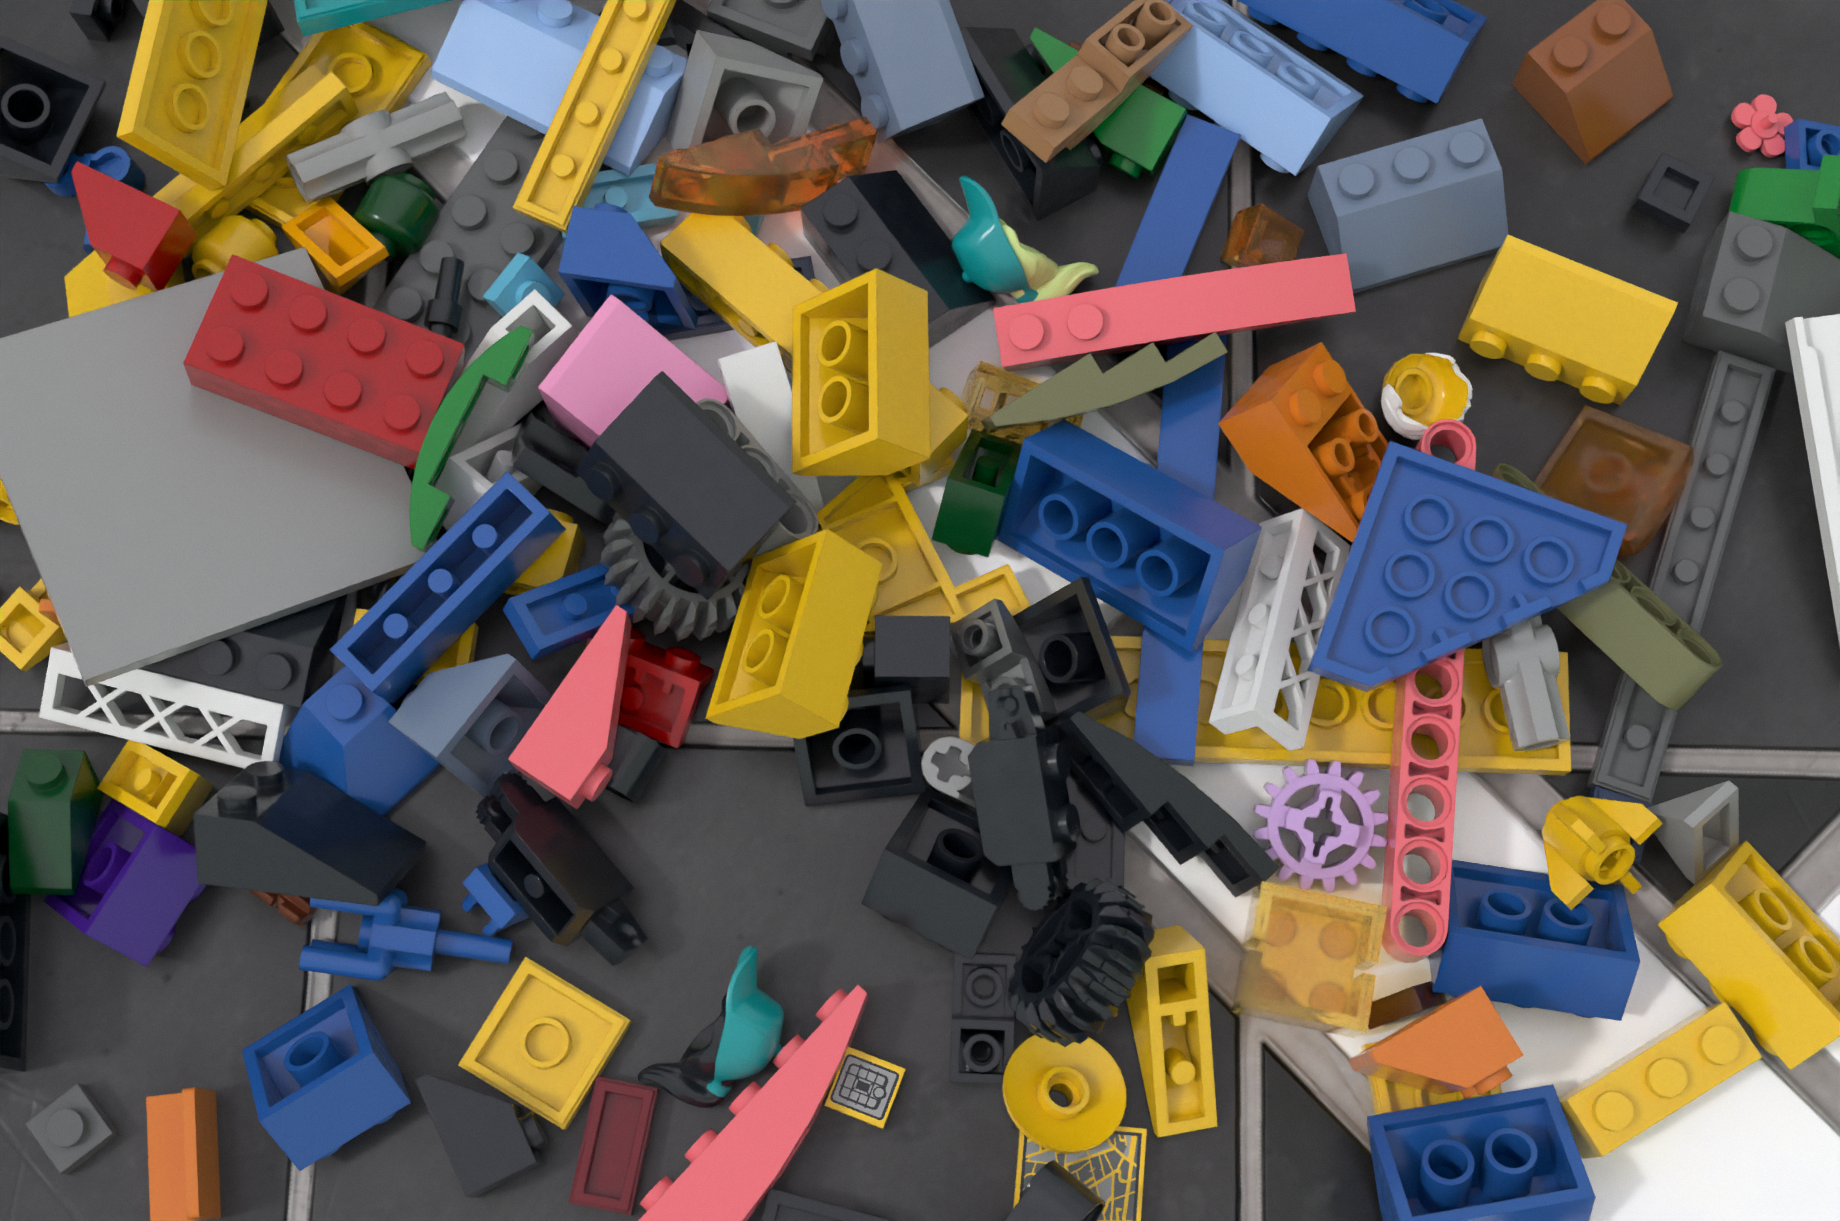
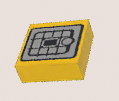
M848 1047L824 1106L884 1130L906 1069Z

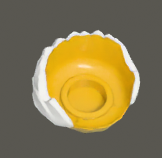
M1440 353L1410 354L1394 362L1384 376L1381 405L1386 421L1395 432L1411 440H1420L1428 427L1439 420L1452 419L1463 422L1464 414L1471 407L1469 400L1472 399L1473 388L1470 381L1461 373L1453 357Z

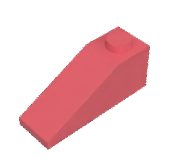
M617 605L508 758L518 771L577 810L585 798L591 802L596 800L613 774V770L607 766L612 761L632 630V624L627 611Z

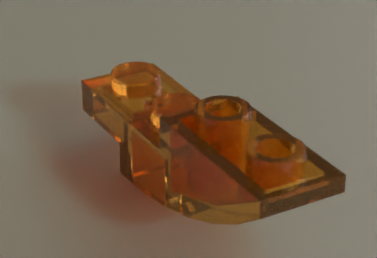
M865 117L843 124H833L825 129L798 137H787L773 144L757 128L736 135H725L717 140L686 149H675L659 156L649 199L657 207L707 215L755 216L799 211L800 207L837 184L838 181L848 176L864 174L878 132Z

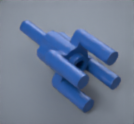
M394 888L379 906L310 898V907L361 914L363 918L358 945L313 939L311 946L303 945L299 970L381 981L394 971L396 967L432 972L436 954L509 964L513 940L441 929L442 910L408 906L406 893L397 888Z

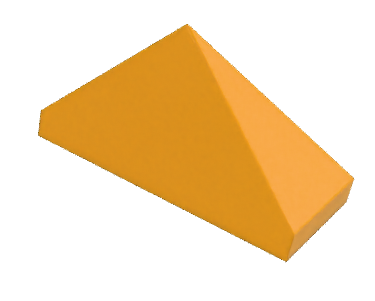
M330 196L281 225L284 234L295 249L306 248L324 290L339 296L344 294L389 256L386 247Z

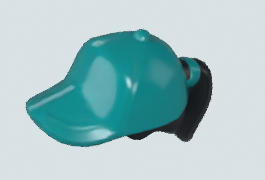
M747 946L743 949L730 980L728 991L722 999L720 1015L696 1036L678 1063L652 1064L640 1071L638 1081L655 1084L687 1104L701 1108H712L724 1100L725 1096L731 1091L735 1080L757 1074L764 1069L773 1057L777 1056L782 1050L779 1042L785 1015L780 1004L757 987L758 947Z

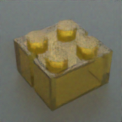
M1262 881L1252 891L1243 946L1252 947L1255 950L1250 949L1241 957L1231 1013L1350 1038H1356L1367 1033L1376 975L1362 973L1354 979L1353 976L1355 969L1366 971L1379 961L1387 906Z

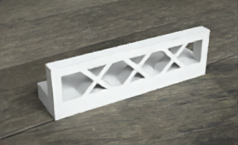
M1303 508L1260 522L1259 524L1262 529L1245 578L1209 723L1225 735L1257 726L1289 751L1304 748L1320 675L1307 670L1350 549V545ZM1314 543L1327 553L1322 574H1320L1313 553ZM1304 587H1306L1313 608L1311 623L1309 624L1301 603ZM1293 637L1301 658L1298 674L1295 672L1288 651L1291 638ZM1279 689H1282L1289 710L1287 722L1274 713Z
M68 642L51 647L39 718L245 769L248 765L255 762H279L285 726L293 722L300 708L143 668H138L88 686L97 702L83 711L61 706L65 677L70 676L82 679ZM104 685L117 689L109 694ZM128 691L139 693L155 716L142 725L129 723L114 700ZM161 699L175 703L166 708ZM186 705L199 708L213 731L199 740L185 737L172 714ZM102 708L107 717L94 713ZM219 713L232 716L233 718L224 722ZM242 720L267 725L262 755L243 751L229 729ZM160 723L165 731L153 729L151 727ZM218 737L223 746L209 743V741Z

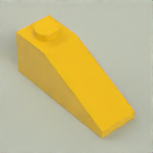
M1180 925L1153 929L1155 931L1154 939L1148 945L1152 951L1151 957L1143 963L1141 968L1143 978L1137 980L1131 989L1132 998H1126L1153 1131L1157 1137L1217 1127L1205 948Z

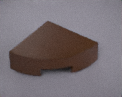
M1429 981L1364 1004L1365 1008L1361 1010L1367 1026L1371 1030L1447 1002L1444 993L1432 992V982Z

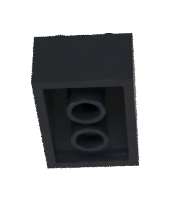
M260 761L248 765L193 814L197 878L200 884L379 906L426 853V841L310 772L285 769L281 763L275 761Z

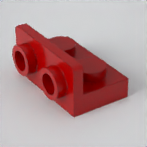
M632 628L618 725H625L645 736L679 748L685 742L702 689L711 682L715 670L701 664V657L690 650L674 646L667 647L665 650L645 642L646 636ZM593 637L588 638L586 647H587L588 644L591 642V640L593 639Z

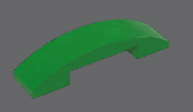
M520 326L486 349L456 381L435 414L417 459L411 488L410 534L412 546L426 553L432 547L455 501L451 495L435 488V485L486 383L509 393L535 341L533 330Z

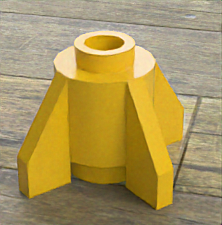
M1580 795L1557 802L1548 811L1542 830L1551 891L1570 910L1575 908L1594 889L1586 880L1596 881L1601 885L1619 881L1634 895L1642 886L1628 871L1635 858V850L1630 844V837L1641 845L1663 823L1640 803L1590 798Z

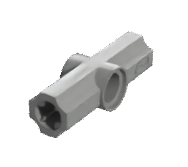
M445 91L390 114L388 110H380L362 116L343 127L340 134L288 154L286 161L300 195L303 196L307 204H311L325 197L338 194L364 181L367 185H371L380 176H394L397 172H404L413 165V161L465 141L467 133L464 128L463 118L454 100Z
M1539 615L1483 640L1482 654L1484 667L1490 684L1494 688H1499L1513 750L1528 752L1545 749L1568 741L1570 735L1556 682L1560 669L1559 651L1552 629L1547 624L1542 625L1541 616Z

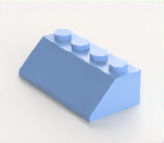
M463 0L432 67L431 78L546 135L600 16L568 0ZM656 44L603 160V164L630 176L662 141L668 128L688 59Z
M1165 0L1193 26L1184 39L1150 74L1148 79L1152 78L1169 89V97L1178 105L1189 110L1198 109L1215 121L1214 125L1240 134L1239 142L1245 141L1260 151V157L1263 162L1278 172H1290L1296 176L1313 164L1364 97L1363 94L1223 0Z

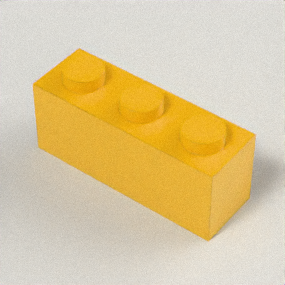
M1722 1002L1700 1009L1558 1098L1582 1159L1603 1157L1756 1062L1762 1056L1727 1003Z

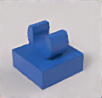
M488 863L476 867L463 881L462 884L470 892L462 904L465 912L482 906L491 917L489 924L482 930L485 936L493 935L507 929L511 925L530 918L488 868Z

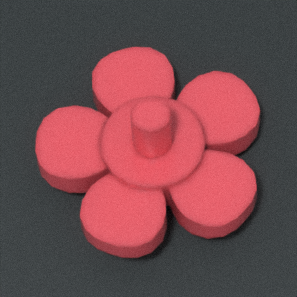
M1761 94L1752 100L1751 105L1744 102L1738 104L1733 109L1731 114L1732 122L1736 127L1743 129L1737 134L1736 142L1745 152L1751 153L1759 148L1764 156L1774 158L1785 151L1784 127L1792 123L1793 119L1787 113H1775L1777 104L1773 97Z

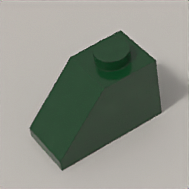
M972 429L947 478L931 540L946 544L951 550L960 554H978L989 557L999 535L1022 444Z
M23 749L8 798L10 888L13 894H76L104 792L97 789L100 781L85 750Z

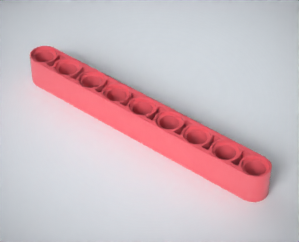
M1452 419L1439 420L1431 424L1424 432L1415 450L1432 455L1430 451L1431 446H1445L1455 455V464L1475 471L1476 441L1470 428L1462 422ZM1465 649L1396 679L1380 940L1387 954L1393 959L1404 963L1418 962L1437 951L1445 942L1448 932ZM1428 675L1436 679L1442 688V697L1440 699L1424 697L1415 686V676ZM1424 734L1431 737L1438 746V758L1427 760L1418 756L1411 745L1412 735ZM1420 794L1426 796L1434 806V820L1421 821L1411 815L1407 806L1408 795ZM1414 854L1421 856L1427 861L1431 869L1429 883L1419 884L1407 877L1403 869V860L1406 855ZM1403 916L1418 918L1426 927L1428 937L1423 947L1409 945L1403 940L1399 932V923Z

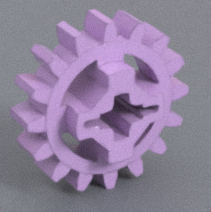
M1312 758L1305 759L1304 774L1299 776L1289 766L1283 767L1282 774L1286 783L1280 788L1275 784L1266 782L1263 788L1272 797L1270 804H1254L1253 807L1254 812L1266 818V823L1264 826L1253 829L1252 836L1256 839H1268L1270 845L1264 851L1273 861L1276 859L1281 861L1276 876L1284 881L1294 872L1298 873V888L1305 892H1308L1314 879H1320L1326 893H1333L1335 877L1342 876L1349 884L1354 886L1358 883L1353 868L1359 863L1370 869H1374L1377 865L1374 859L1367 854L1370 846L1386 847L1387 844L1386 839L1374 833V825L1388 821V814L1372 811L1370 807L1381 794L1377 789H1369L1363 792L1358 789L1364 777V774L1358 770L1350 773L1345 779L1341 778V762L1335 760L1330 761L1325 773L1319 772V767L1315 759ZM1317 784V787H1314L1311 799L1297 807L1285 804L1298 790ZM1341 791H1344L1354 802L1359 814L1360 824L1348 821L1341 810ZM1326 808L1325 817L1334 823V829L1331 834L1321 833L1318 842L1315 841L1313 843V832L1304 827L1307 817L1317 818L1321 809ZM1279 827L1292 830L1299 841L1298 860H1295L1284 848L1279 835ZM1343 844L1353 846V849L1340 861L1322 866V864H1325L1329 852Z

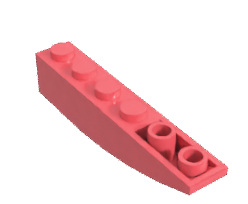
M857 985L848 995L840 988L826 1001L816 1014V1017L823 1023L806 1041L797 1034L785 1045L772 1061L779 1070L763 1087L753 1081L734 1100L729 1110L735 1117L719 1134L710 1128L691 1146L684 1156L691 1162L689 1167L675 1182L668 1176H665L649 1191L640 1202V1205L647 1212L638 1221H748L768 1195L769 1189H772L780 1179L816 1121L845 1058L848 1047L852 1044L868 1003V994L864 989Z

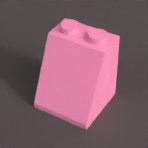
M613 295L607 298L538 386L555 426L589 449L594 441L661 371L670 377L695 403L705 398L715 399L732 411L726 389L721 383Z

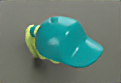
M969 176L959 177L969 210V217L955 234L952 241V249L963 269L962 278L965 282H974L980 288L991 293H1010L1020 304L1070 295L1084 279L1099 273L1097 266L1086 262L1058 266L1043 253L1020 243L1014 229L999 218L996 207L986 190Z

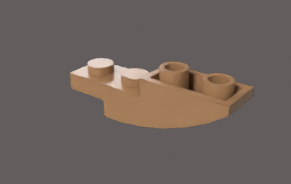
M1134 0L1086 38L1074 58L1012 106L1001 125L1045 163L1065 147L1072 150L1150 76L1184 39L1193 25L1165 0Z

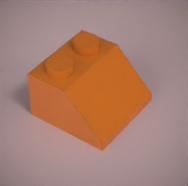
M1479 986L1450 999L1347 1061L1355 1072L1438 1095L1460 1091L1465 1099L1476 1093L1481 1095L1511 1078L1513 1075L1507 1065L1522 1057L1523 1053L1485 991Z

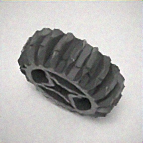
M617 512L613 516L614 521L610 523L603 535L604 540L602 543L605 545V548L601 552L599 563L609 568L605 574L604 585L620 588L616 596V605L630 604L635 609L633 623L644 620V618L649 619L653 622L654 636L663 633L669 627L672 629L677 642L687 638L691 632L701 641L706 637H710L714 630L721 633L732 626L753 559L706 600L694 587L684 583L675 572V569L650 544L640 540L634 534L630 525Z

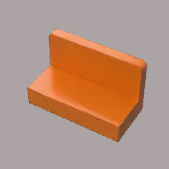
M191 1087L183 1088L182 1093L146 1097L150 1221H203L220 1219L221 1201L216 1091Z

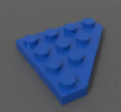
M1390 441L1383 455L1307 671L1368 692L1604 587L1610 580L1628 524Z

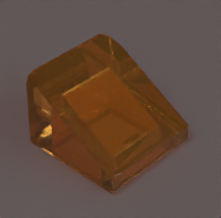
M1262 203L1242 209L1235 215L1220 259L1237 268L1294 260L1304 230Z

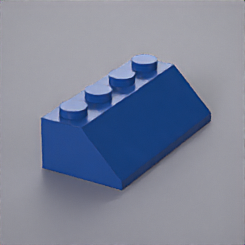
M1237 0L1248 6L1247 12L1253 18L1269 25H1277L1279 22L1297 31V38L1305 45L1320 51H1326L1330 48L1347 57L1346 63L1355 71L1371 77L1380 74L1398 83L1396 89L1401 94L1421 103H1425L1427 100L1438 103L1449 88L1488 20V17L1454 0Z
M1063 419L1023 440L997 540L1070 583L1080 577H1089L1096 598L1192 653L1198 649L1244 581L1262 527Z

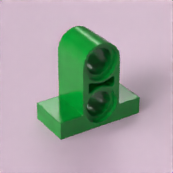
M1823 155L1820 170L1748 168L1741 170L1736 174L1729 211L1786 227L1840 259V155Z

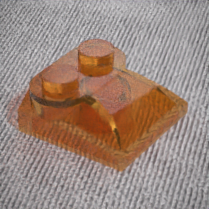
M1585 405L1534 483L1551 498L1628 524L1618 556H1629L1642 551L1650 544L1682 495L1695 460L1693 447Z

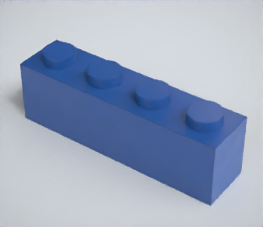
M507 471L330 651L371 692L394 704L566 528Z

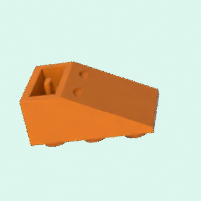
M1320 342L1269 366L1221 419L1218 425L1252 474L1353 543L1388 442L1378 429L1376 419L1372 413L1365 409L1346 380L1342 367L1333 360L1323 343Z

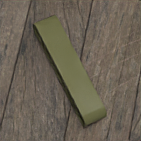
M1499 463L1489 475L1548 496L1521 471L1505 463ZM1616 559L1610 580L1604 587L1557 607L1562 614L1651 697L1669 709L1681 710L1723 665L1717 651L1618 559Z

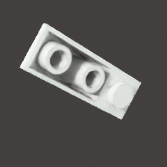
M535 289L490 328L463 369L462 374L486 349L518 327L524 326L533 330L535 341L509 393L486 383L450 457L512 428L540 403L543 398L538 386L578 337L574 327Z

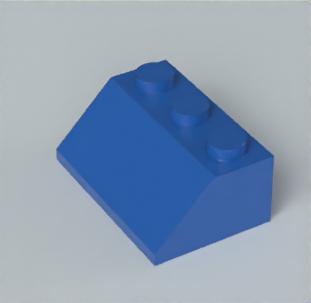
M1452 859L1448 932L1442 946L1429 955L1432 992L1449 994L1456 997L1481 986L1490 1001L1508 1003L1520 1008L1534 1007L1572 1013L1584 1018L1598 1017L1621 1021L1640 965V957L1624 887L1616 884L1601 885L1596 881L1586 880L1594 889L1575 908L1570 910L1551 891L1548 874Z
M1553 1084L1367 1116L1373 1168L1383 1221L1590 1220L1596 1196Z

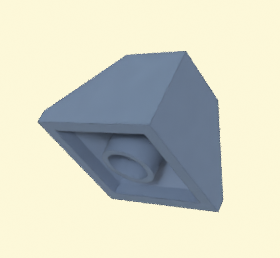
M504 654L428 673L415 690L405 697L401 707L388 722L477 794L485 798L486 795L490 797L494 793L491 789L502 773L507 774V772L514 774L515 772L516 775L519 771L511 764L508 758L553 695L517 659L510 654Z

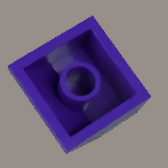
M112 798L95 823L76 894L47 895L43 902L85 935L147 967L154 955L164 950L171 941L175 932V923L189 901L197 898L207 884L198 883L195 845Z

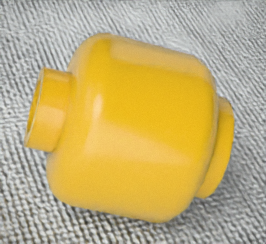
M228 215L216 223L193 245V275L195 279L225 271L232 254L252 262L279 255L276 247L278 244L277 237L272 229L261 220H250L239 215Z

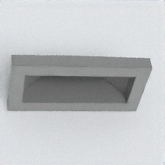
M1729 780L1647 808L1663 823L1653 833L1685 877L1694 885L1701 881L1739 846V788Z

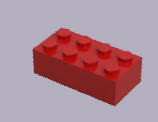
M232 254L183 364L191 385L415 470L417 459L431 422L443 400L460 378L465 367V344Z

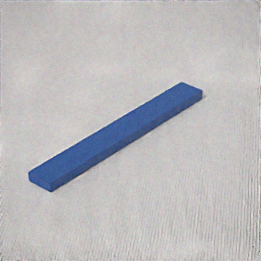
M1227 335L1219 336L1226 348ZM1199 340L1167 345L1166 361ZM1225 354L1164 386L1157 460L1158 471L1213 501L1215 497L1220 431L1218 423L1221 418ZM1143 625L1134 741L1166 764L1193 767L1203 641L1198 649L1191 653Z

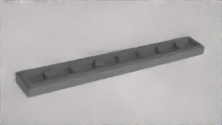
M1720 350L1713 357L1646 583L1650 590L1698 634L1701 632L1776 371L1775 368ZM1622 669L1587 787L1592 789L1597 786L1651 803L1678 710L1669 709L1657 702Z

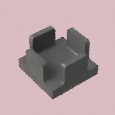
M711 0L706 10L709 18L733 31L741 39L751 41L793 61L792 54L813 61L816 53L826 57L837 36L834 23L825 14L820 0Z

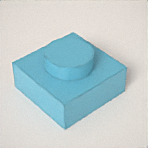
M517 253L482 297L504 317L534 289L553 307L558 304L565 293L531 257Z

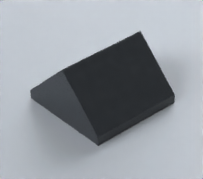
M0 35V173L10 179L58 184L106 87V81Z
M1089 577L1078 578L1012 616L1038 663L1058 713L1057 716L1044 723L1045 727H1058L1078 711L1094 720H1098L1125 710L1131 690Z
M910 684L848 691L849 705L845 716L840 721L839 728L802 739L793 738L805 806L926 792L925 778L922 775L921 768L922 749L917 704Z

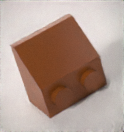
M1596 0L1528 51L1512 82L1515 89L1586 165L1668 104L1674 97L1651 27L1625 0Z

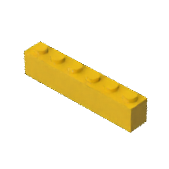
M708 197L660 242L662 258L672 270L677 280L754 347L776 341L786 374L792 378V307L829 289L821 281L815 278L808 281L796 271L790 257L778 245L774 243L766 245L752 234L750 225L739 212L730 207L724 210ZM930 382L931 459L900 470L918 487L967 439L969 415L965 405L949 389L942 387L938 390Z

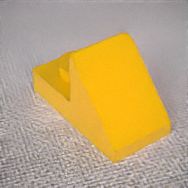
M128 740L97 789L164 829L181 836L192 821L193 814L201 807L212 790L213 784L191 769L146 744Z

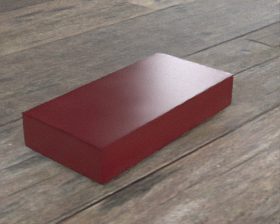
M599 1076L596 1077L569 1203L627 1215L634 1214L660 1093L659 1088Z

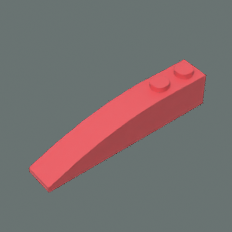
M1347 253L1161 279L993 308L1001 363L1007 372L1076 361L1090 353L1093 357L1140 350L1151 343L1158 347L1199 340L1214 332L1218 336L1356 312Z

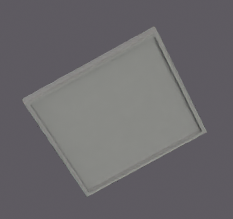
M305 247L254 262L324 289ZM224 271L0 338V479L86 687L402 575L425 554V552L412 546L410 496L412 484L403 465L191 385L183 362Z

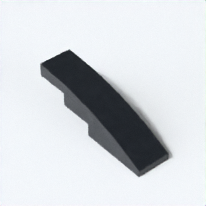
M1080 711L1058 726L1060 742L1066 745L1069 752L1070 768L1124 832L1143 821L1180 865L1200 855L1235 898L1266 882L1280 868L1233 817L1187 777L1135 741Z

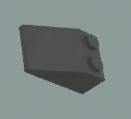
M1729 211L1708 238L1681 342L1716 352L1720 350L1794 374L1785 322L1796 317L1806 319L1840 314V259L1786 227Z

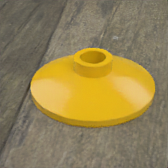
M1033 1035L1014 1051L1004 1071L1003 1098L1012 1121L1028 1139L1045 1149L1066 1154L1082 1153L1094 1149L1109 1139L1118 1128L1124 1116L1126 1086L1121 1070L1109 1052L1089 1037L1081 1044L1073 1042L1064 1047L1056 1042L1053 1043L1045 1038L1041 1039ZM1059 1091L1063 1093L1067 1098L1068 1106L1061 1107L1051 1100L1049 1092Z

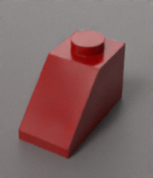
M77 161L71 173L90 244L106 264L103 270L104 273L115 282L132 290H136L139 284L155 292L163 290L194 242L197 234L181 210Z

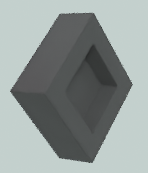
M79 1083L25 1123L60 1174H70L120 1135V1132L88 1087Z

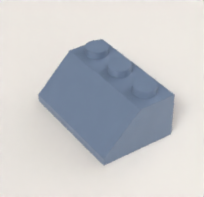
M820 0L825 14L833 21L840 39V54L844 67L853 75L861 96V112L864 121L874 131L878 143L934 125L984 98L949 0Z
M1482 118L1319 165L1307 194L1329 254L1347 253L1353 294L1497 252L1507 235H1509L1502 167Z

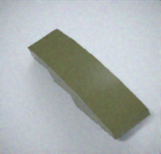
M1216 332L1200 339L1167 361H1164L1155 344L1151 343L1103 373L1090 353L986 417L981 422L987 431L1048 424L1104 410L1172 383L1228 351Z

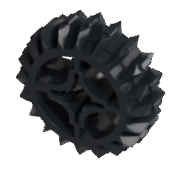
M1094 878L1087 882V884L1081 882L1074 886L1071 894L1065 893L1060 896L1057 905L1053 909L1045 910V916L1037 927H1032L1033 934L1028 943L1021 946V951L1023 952L1021 959L1013 966L1016 970V976L1010 982L1008 992L1012 995L1009 1008L1016 1013V1019L1024 1023L1025 1028L1039 1038H1045L1064 1047L1073 1042L1081 1044L1087 1040L1091 1032L1098 1034L1102 1031L1104 1023L1109 1017L1115 1018L1118 1016V1008L1126 998H1132L1130 991L1135 982L1143 978L1141 968L1143 963L1151 957L1152 953L1148 945L1154 939L1155 931L1151 928L1153 915L1145 910V906L1136 900L1134 894L1121 885L1115 886L1108 880L1103 882Z

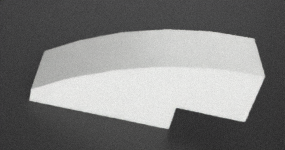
M777 342L718 358V366L734 415L809 500L816 513L819 512L824 505L816 476H799L792 473V391Z

